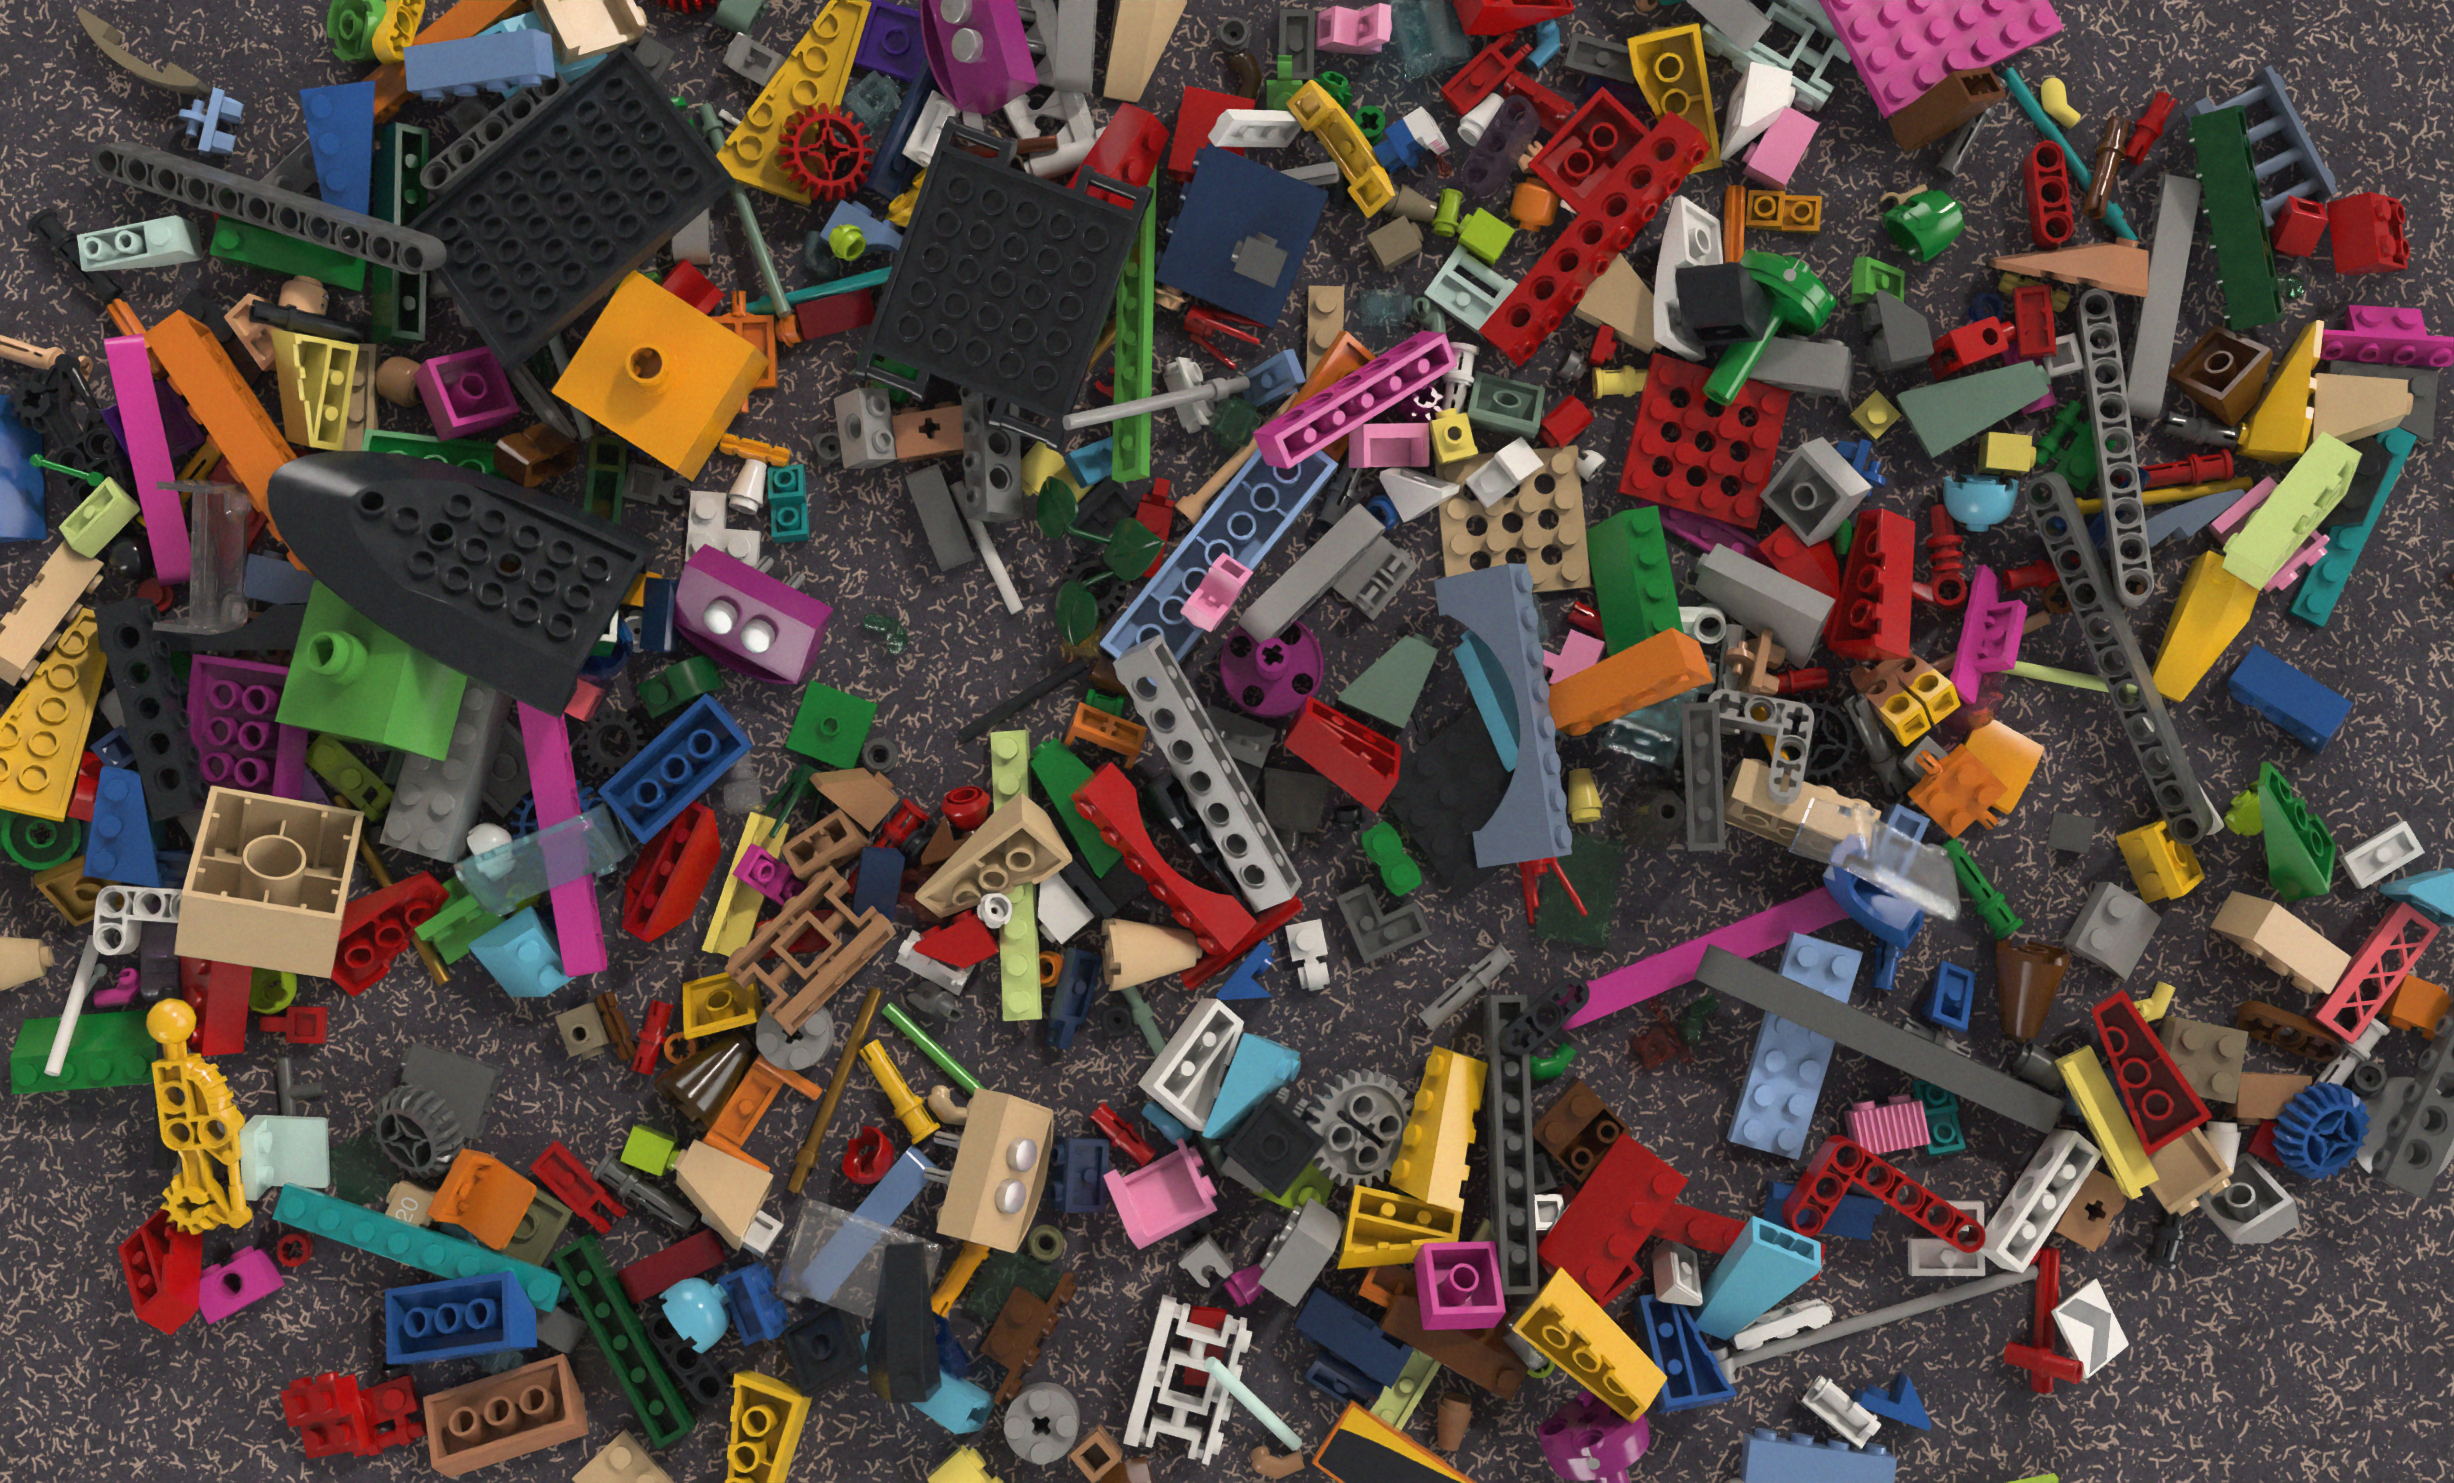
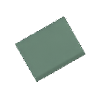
M1476 371L1466 410L1469 424L1471 427L1516 438L1522 436L1524 440L1533 441L1539 430L1545 388Z

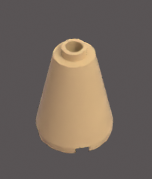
M1115 918L1104 919L1102 922L1101 936L1108 935V940L1105 941V950L1101 948V954L1103 957L1102 968L1106 985L1110 984L1109 991H1119L1194 967L1196 959L1202 958V948L1196 940L1198 937H1195L1191 930Z
M0 936V991L45 976L47 968L53 967L52 949L50 946H45L41 939Z

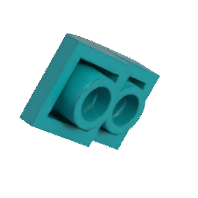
M804 465L768 467V500L771 505V536L774 544L810 540Z
M1923 1079L1913 1081L1914 1097L1922 1100L1930 1144L1924 1145L1927 1157L1932 1158L1963 1152L1966 1146L1956 1115L1958 1106L1954 1093Z

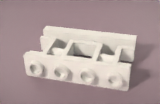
M1162 1295L1123 1443L1138 1447V1443L1142 1442L1146 1443V1447L1152 1448L1156 1432L1158 1431L1191 1440L1188 1458L1195 1460V1457L1202 1459V1464L1209 1465L1211 1455H1219L1224 1433L1218 1432L1221 1420H1229L1233 1399L1227 1398L1229 1391L1211 1374H1209L1203 1399L1169 1390L1174 1366L1176 1363L1208 1372L1204 1368V1363L1209 1358L1204 1356L1207 1343L1226 1348L1229 1333L1235 1334L1226 1368L1240 1380L1243 1366L1238 1365L1237 1361L1240 1352L1247 1354L1252 1332L1246 1330L1247 1318L1240 1317L1239 1320L1233 1319V1316L1227 1314L1222 1331L1187 1322L1190 1304H1177V1298ZM1172 1318L1179 1319L1176 1334L1193 1339L1190 1352L1171 1347L1168 1361L1161 1360ZM1154 1386L1160 1387L1157 1402L1174 1407L1172 1418L1169 1419L1153 1414L1150 1427L1145 1428L1143 1424ZM1212 1401L1216 1402L1206 1443L1204 1444L1200 1443L1202 1427L1185 1422L1188 1411L1207 1416L1210 1402Z

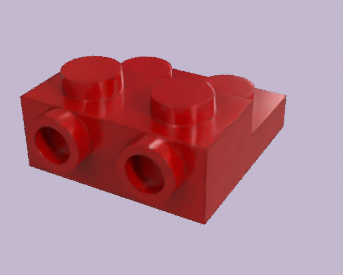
M338 1370L316 1376V1381L313 1382L311 1376H305L289 1381L290 1388L280 1391L288 1427L300 1426L307 1459L357 1451L371 1446L355 1374L339 1376Z

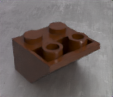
M1573 1076L1532 1118V1136L1581 1184L1595 1170L1622 1131L1627 1135L1632 1132L1576 1076Z

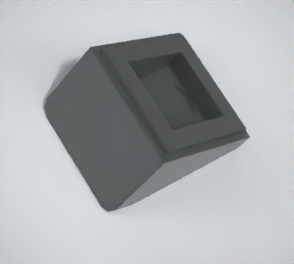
M2053 811L2046 847L2080 855L2088 854L2096 819Z

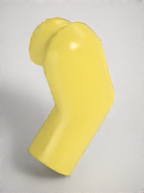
M2158 981L2151 998L2134 1001L2133 1003L2147 1023L2159 1020L2164 1016L2176 988Z

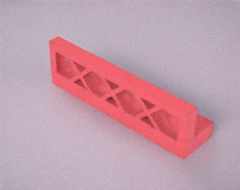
M2407 903L2393 904L2350 960L2329 995L2324 994L2307 1019L2326 1026L2347 1043L2354 1044L2441 928ZM2410 919L2427 930L2419 942L2405 944L2403 927ZM2397 938L2398 945L2390 946L2393 940ZM2414 947L2413 950L2407 956L2406 948ZM2399 949L2400 967L2397 971L2383 973L2381 956L2386 950ZM2375 966L2376 974H2368ZM2392 976L2387 984H2385L2384 977ZM2377 978L2379 994L2374 1000L2361 1002L2359 985L2364 979ZM2353 994L2354 1002L2346 1003ZM2362 1005H2370L2363 1014ZM2355 1006L2357 1023L2348 1032L2333 1021V1019L2342 1008Z

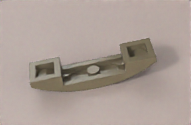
M81 7L76 12L83 27L93 41L113 60L137 77L159 88L176 93L209 95L212 89L172 62L168 63L163 73L157 71L118 47L117 44L123 34L111 25Z

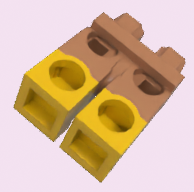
M1909 649V659L1877 660L1879 665L1871 671L1865 666H1859L1849 674L1857 694H1866L1875 717L1880 719L1895 734L1896 739L1904 747L1931 728L1928 719L1935 725L1961 706L1953 683L1920 657L1913 655L1911 649Z

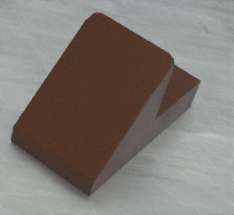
M945 815L921 856L923 872L928 873L940 869L977 830L966 832L959 836L960 840L954 841L947 816Z

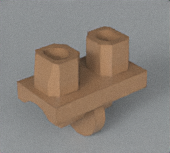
M1763 628L1758 638L1750 639L1747 642L1738 641L1736 648H1730L1725 651L1724 663L1732 668V676L1739 677L1736 691L1772 697L1777 693L1780 680L1765 673L1766 667L1774 670L1780 667L1784 661L1786 649L1772 642V631Z

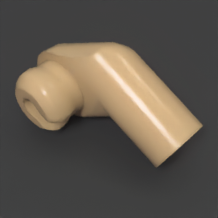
M934 1086L931 1089V1095L928 1096V1105L943 1123L965 1126L968 1118L967 1108L957 1107L949 1098L950 1090L946 1086Z

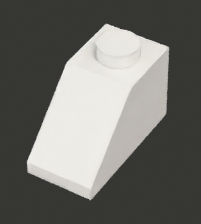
M1057 872L1046 881L1040 882L1038 918L1042 921V924L1038 928L1051 943L1058 940L1062 945L1095 916L1085 906L1084 901L1076 891H1073L1059 875L1060 873Z

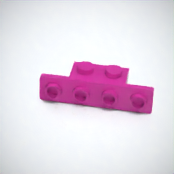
M2348 305L2345 311L2347 331L2323 329L2320 359L2435 367H2450L2454 362V337L2427 335L2420 309Z
M1985 564L1978 565L1976 568L1975 577L1971 584L1967 611L1964 615L1962 634L1957 645L1956 660L1950 676V681L1953 683L1957 695L1966 704H1974L1976 702L1983 673L2014 669L2028 608L2021 600L1998 603L2002 581Z

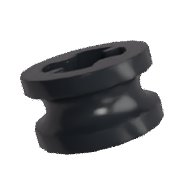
M920 828L913 831L899 848V852L903 856H909V862L912 865H916L921 861V856L932 839L931 837L924 838V832Z

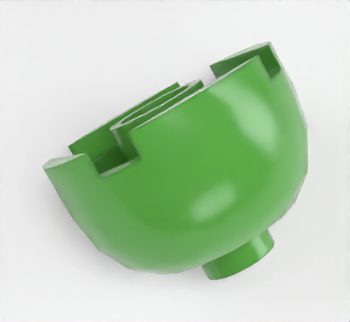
M383 0L332 1L327 17L328 38L335 39L338 49L332 48L337 57L344 61L362 63L373 62L378 59L372 47V38L387 11L386 2Z

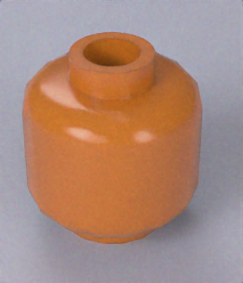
M1527 177L1526 182H1521L1515 187L1510 215L1514 219L1520 220L1519 228L1540 232L1541 225L1550 226L1554 224L1561 197L1543 180Z

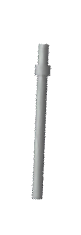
M1246 376L1229 380L1216 378L1208 380L1205 385L1065 415L1062 422L1066 430H1071L1206 399L1218 401L1226 399L1229 394L1249 390L1250 381Z

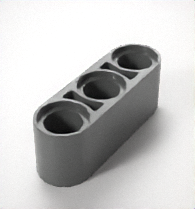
M939 463L908 474L905 476L938 565L943 572L976 558L969 545L963 523L955 509L956 505L949 487L943 478V471Z

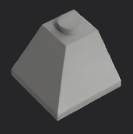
M2248 1151L2236 1158L2234 1174L2228 1178L2232 1183L2229 1187L2215 1196H2212L2207 1191L2197 1198V1201L2200 1203L2199 1207L2233 1244L2270 1243L2300 1224L2295 1200Z

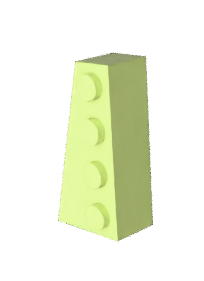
M2322 431L2284 480L2274 488L2260 509L2257 508L2250 515L2240 534L2235 532L2229 538L2223 548V551L2227 554L2222 568L2260 591L2347 494L2362 453Z

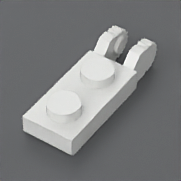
M1816 1297L1810 1300L1806 1299L1760 1315L1730 1337L1729 1340L1737 1350H1753L1762 1346L1764 1340L1773 1337L1787 1338L1793 1336L1798 1332V1328L1807 1325L1814 1329L1820 1328L1822 1325L1826 1326L1832 1320V1311L1821 1299Z

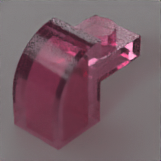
M2000 671L1983 673L1976 702L1974 704H1966L1958 696L1961 706L1938 723L1958 730H1975L1990 724L2001 711L2004 695L1999 694L2006 674L2000 673Z

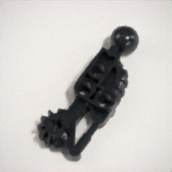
M60 354L56 357L55 364L49 370L37 368L32 372V375L27 373L20 374V384L12 383L9 385L12 391L15 392L14 397L5 399L9 404L15 405L10 415L13 418L20 419V425L24 428L31 429L34 427L41 434L52 433L59 448L54 455L53 462L73 468V460L78 455L81 459L80 471L86 473L99 472L104 476V480L111 477L135 502L140 500L132 464L99 412L101 408L92 395L88 382L80 371V360L73 355ZM70 383L77 395L81 396L89 410L83 432L71 413ZM109 437L112 442V448L106 454L103 449V443ZM56 471L77 508L91 494L93 488L97 487L91 486L85 479ZM126 525L110 540L111 545L107 559L110 568L117 575L125 579L136 580L146 576L154 568L155 564L150 543L139 535L131 534Z

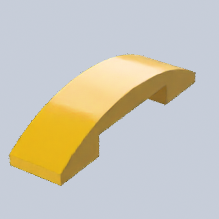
M1309 80L1286 102V105L1306 132L1314 131L1351 183V186L1347 189L1365 216L1371 218L1395 196L1390 179L1372 146L1350 116L1314 80Z

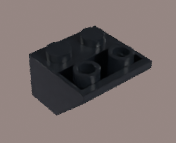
M1727 262L1725 264L1707 266L1696 265L1676 270L1675 278L1682 326L1699 346L1763 341L1774 303L1740 262Z

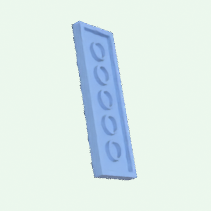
M1790 931L1778 974L1847 1004L1863 952ZM1765 1011L1727 1139L1734 1143L1799 1160L1835 1041Z

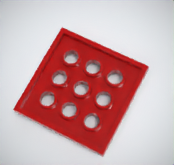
M1654 353L1651 355L1616 493L1749 531L1756 530L1764 501L1759 495L1769 482L1791 391L1747 379L1730 406L1720 404L1721 413L1718 417L1713 418L1708 416L1704 410V403L1709 397L1704 394L1702 388L1714 370ZM1673 389H1680L1685 392L1687 403L1684 408H1677L1671 403L1670 393ZM1741 408H1748L1754 413L1755 422L1752 427H1745L1739 422L1738 413ZM1665 423L1673 424L1678 430V438L1673 443L1665 441L1661 435V428ZM1699 433H1706L1712 439V448L1709 452H1702L1696 447L1695 439ZM1733 442L1742 444L1746 449V457L1742 462H1737L1730 456L1729 449ZM1655 458H1663L1668 462L1670 469L1666 477H1659L1653 472L1652 463ZM1690 467H1696L1703 473L1704 479L1701 486L1694 487L1688 483L1686 474ZM1724 477H1731L1736 481L1737 492L1734 496H1727L1722 492L1720 484Z

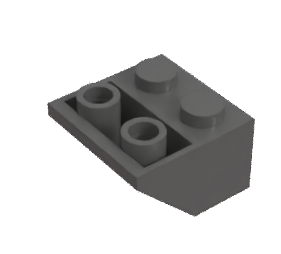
M1884 290L1876 291L1860 306L1861 311L1857 312V324L1860 332L1881 329L1868 340L1869 346H1865L1864 349L1866 363L1868 367L1874 368L1875 375L1918 367L1934 354L1927 318Z

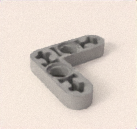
M1729 689L1714 691L1710 695L1708 702H1719V706L1721 702L1728 703L1726 713L1719 712L1720 726L1777 736L1767 784V793L1771 800L1780 805L1794 803L1800 795L1814 724L1812 709L1806 704ZM1740 704L1745 705L1743 717H1738ZM1756 707H1763L1769 711L1770 718L1763 722L1756 721L1751 717L1750 711ZM1794 715L1801 716L1798 736L1790 735ZM1786 746H1793L1800 751L1801 757L1795 761H1788L1782 757L1780 750ZM1784 771L1791 772L1787 792L1780 791Z

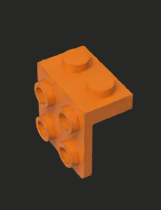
M462 1148L458 1157L454 1159L451 1170L442 1186L435 1193L433 1202L426 1214L436 1221L459 1224L494 1250L502 1251L509 1244L535 1197L537 1188L533 1183L492 1155Z

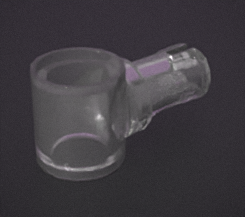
M750 749L731 766L732 776H729V783L724 784V801L728 815L766 810L767 804L762 801L761 789H765L762 779L757 778L756 773H753Z

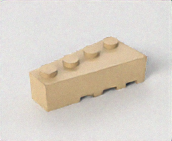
M63 540L39 571L34 583L30 584L20 595L13 606V611L11 613L7 612L0 621L1 679L13 686L17 684L21 677L26 681L30 679L40 665V662L35 660L42 649L49 652L62 635L56 631L63 620L69 623L73 621L83 607L82 604L78 603L83 593L86 591L92 595L104 577L98 574L104 565L103 562L95 557L89 558L73 550L67 540Z

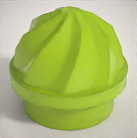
M848 223L845 225L839 224L836 228H833L828 238L832 252L838 258H844L847 261L858 258L865 250L867 243L863 237L862 230Z

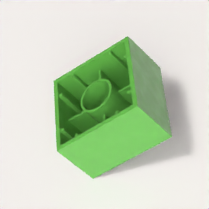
M314 580L275 722L341 741L445 761L467 677L439 663L379 627L347 604L321 581Z

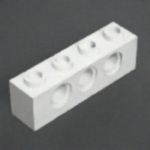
M2053 1128L2051 1134L2047 1136L1985 1228L1986 1240L1979 1251L2000 1268L2023 1273L2103 1153L2078 1132Z

